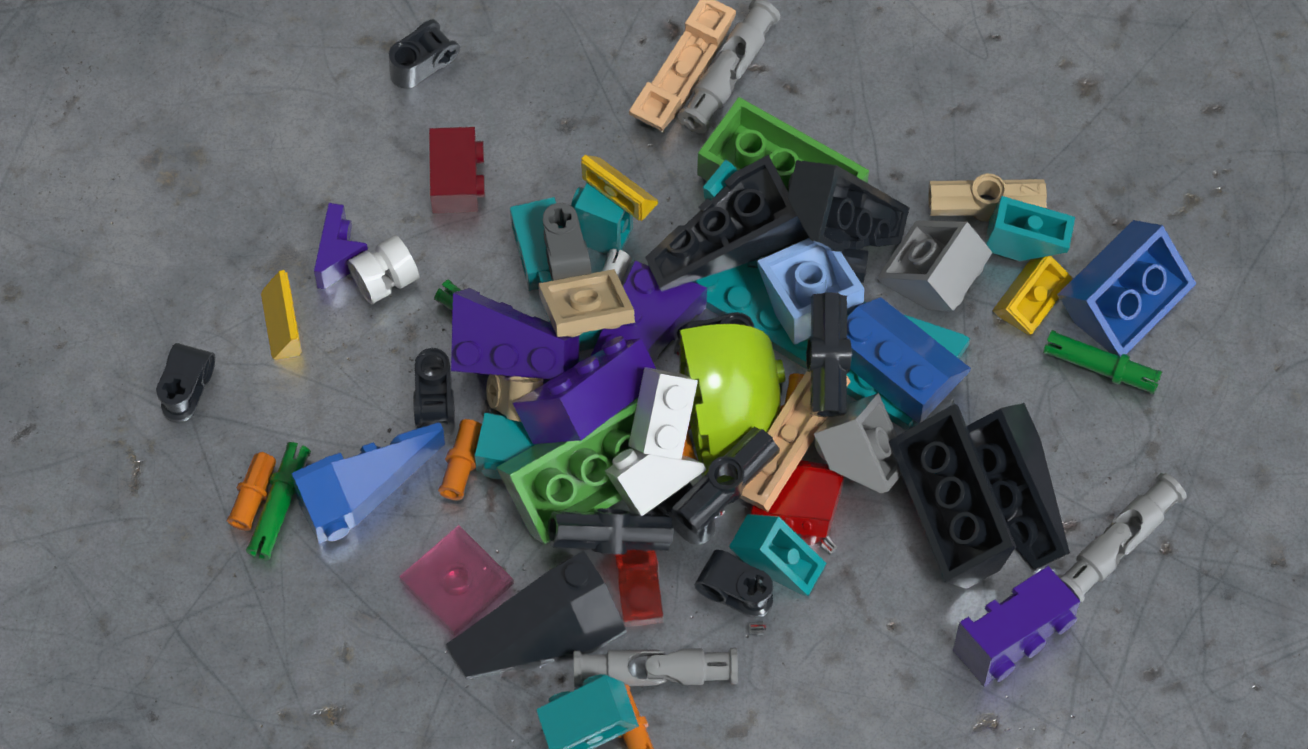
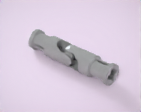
M766 0L751 1L749 13L743 22L736 24L715 57L713 64L694 88L695 95L688 106L679 111L678 118L680 122L689 130L699 134L708 131L710 128L709 121L715 111L723 108L732 94L734 84L743 76L765 43V34L771 25L778 23L781 15L779 11ZM736 54L744 55L742 60H740Z
M1160 473L1155 479L1156 483L1144 495H1138L1105 529L1102 535L1089 543L1077 555V562L1064 575H1057L1081 601L1080 604L1085 599L1084 594L1096 582H1103L1116 569L1120 559L1124 555L1131 553L1164 521V514L1175 503H1182L1186 499L1185 490L1174 477L1167 473ZM1127 525L1134 526L1140 530L1133 536Z
M702 648L681 649L668 655L656 649L608 650L607 654L582 655L580 651H574V687H581L587 678L598 674H605L623 681L624 685L627 684L629 686L660 685L666 682L665 679L682 685H703L704 681L729 680L731 684H738L737 648H730L729 652H704ZM647 656L645 671L648 679H639L629 673L628 665L633 659Z

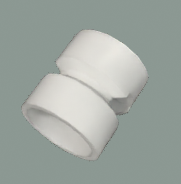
M397 235L376 245L375 253L365 251L347 261L356 285L371 305L390 295L393 286L401 289L420 278L417 266L410 252Z

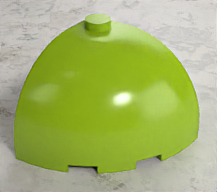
M714 324L680 330L679 374L698 380L689 423L698 461L703 463L707 469L701 473L703 478L708 473L711 463L718 457L725 456L754 426L768 433L781 412L779 383L786 382L785 370L782 360H775L770 338L766 333L757 328L738 324ZM723 475L718 477L716 481L722 483L734 478Z

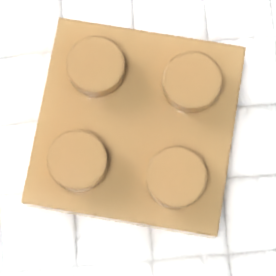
M615 269L538 284L540 299L557 337H575L584 332L599 329H616L621 325L635 323L633 306Z

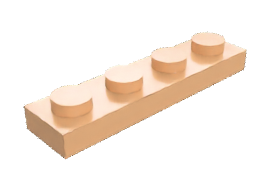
M806 371L768 431V434L773 437L774 442L780 448L779 454L743 489L740 499L766 512L769 511L815 438L814 433L828 418L810 414L811 372ZM847 376V386H848L851 381H850L849 377Z

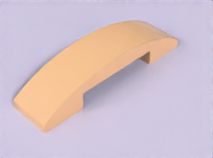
M699 0L685 22L684 33L652 83H646L630 108L629 115L663 131L694 92V88L707 71L733 22L736 10L716 0Z

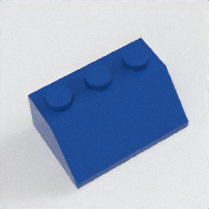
M1133 220L1057 295L1079 328L1108 352L1121 357L1122 354H1127L1197 283L1163 225Z
M881 297L857 306L847 318V338H850L852 347L850 370L918 424L927 418L971 370L968 365Z

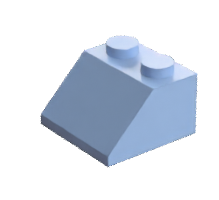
M810 238L757 261L775 315L794 345L811 336V297L813 294L831 292L847 296V316L857 306L864 304V287L841 251H830L811 241Z

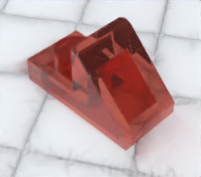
M627 550L626 554H615L622 620L625 627L663 623L659 566L655 550Z

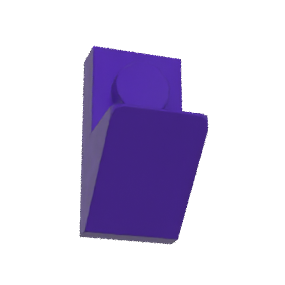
M328 204L314 268L316 285L319 289H326L349 275L350 270L347 261L368 251L366 243L349 241L352 221L346 220L345 208L341 204Z

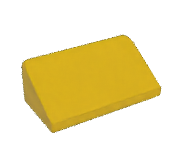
M584 155L581 158L582 179L638 221H643L657 206L658 200L603 159L590 155Z
M1052 256L1030 259L992 311L998 317L1028 336L1032 335L1059 299L1057 294L1073 280V277Z
M285 270L278 271L261 292L273 360L296 357L302 353L288 274Z

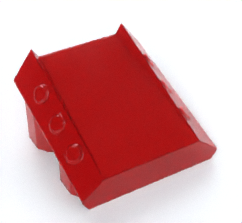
M800 460L769 511L766 512L753 505L751 514L779 516L808 545L817 544L822 538H826L830 532L845 476L830 470L828 464Z

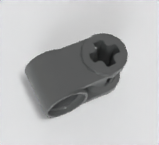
M566 203L550 205L543 214L546 255L552 281L591 274L588 249L582 237L575 209Z

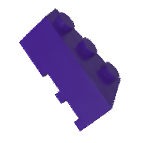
M635 261L623 285L634 309L635 323L621 325L616 329H603L591 356L601 351L603 344L616 337L622 336L624 340L641 338L654 363L662 350L672 340L675 341L678 338L677 330L689 323L696 315L699 316L706 309L707 287L689 282L661 291L649 265Z
M471 288L453 293L451 371L553 379L579 363V336L557 337L550 322L536 316L531 317L513 309L511 305L504 302L499 303L480 295V292Z
M622 336L611 339L602 345L601 351L580 361L574 367L514 401L512 404L532 443L581 441L639 397L644 368L656 369L642 339L624 340Z
M1049 566L1015 586L1011 591L1013 594L1000 604L996 599L987 604L985 610L988 613L977 621L973 622L968 616L959 622L952 651L983 686H986L993 679L997 682L1004 680L1016 668L1015 662L1024 655L1032 658L1047 644L1045 639L1054 632H1057L1059 635L1063 634L1077 621L1076 614L1081 601Z

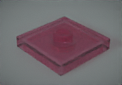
M460 525L399 576L400 582L453 636L459 633L514 584L513 578Z

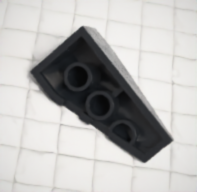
M769 155L733 173L725 181L726 186L711 201L707 198L698 207L700 211L689 222L675 228L645 257L661 291L767 257L809 237L787 199L788 190Z
M796 160L794 172L789 179L787 199L811 241L835 252L844 251V249L849 248L863 249V247L899 245L902 242L910 207L837 165Z
M1025 403L1000 408L967 425L1019 552L1035 570L1070 554L1042 442Z
M585 551L543 574L448 642L446 647L466 680L514 670L516 666L541 661V663L551 662L556 657L574 654V651H580L582 655L592 653L627 633V630L604 580Z

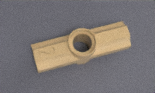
M987 173L978 176L975 180L929 181L928 204L930 216L973 215L974 218L980 221L988 222L1001 196L1046 208L1047 190L1044 179L1002 180L995 174ZM990 195L994 197V200H984L980 196Z

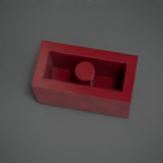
M475 127L429 128L432 214L478 212V198H485L484 175H477V164H484V142L476 141Z

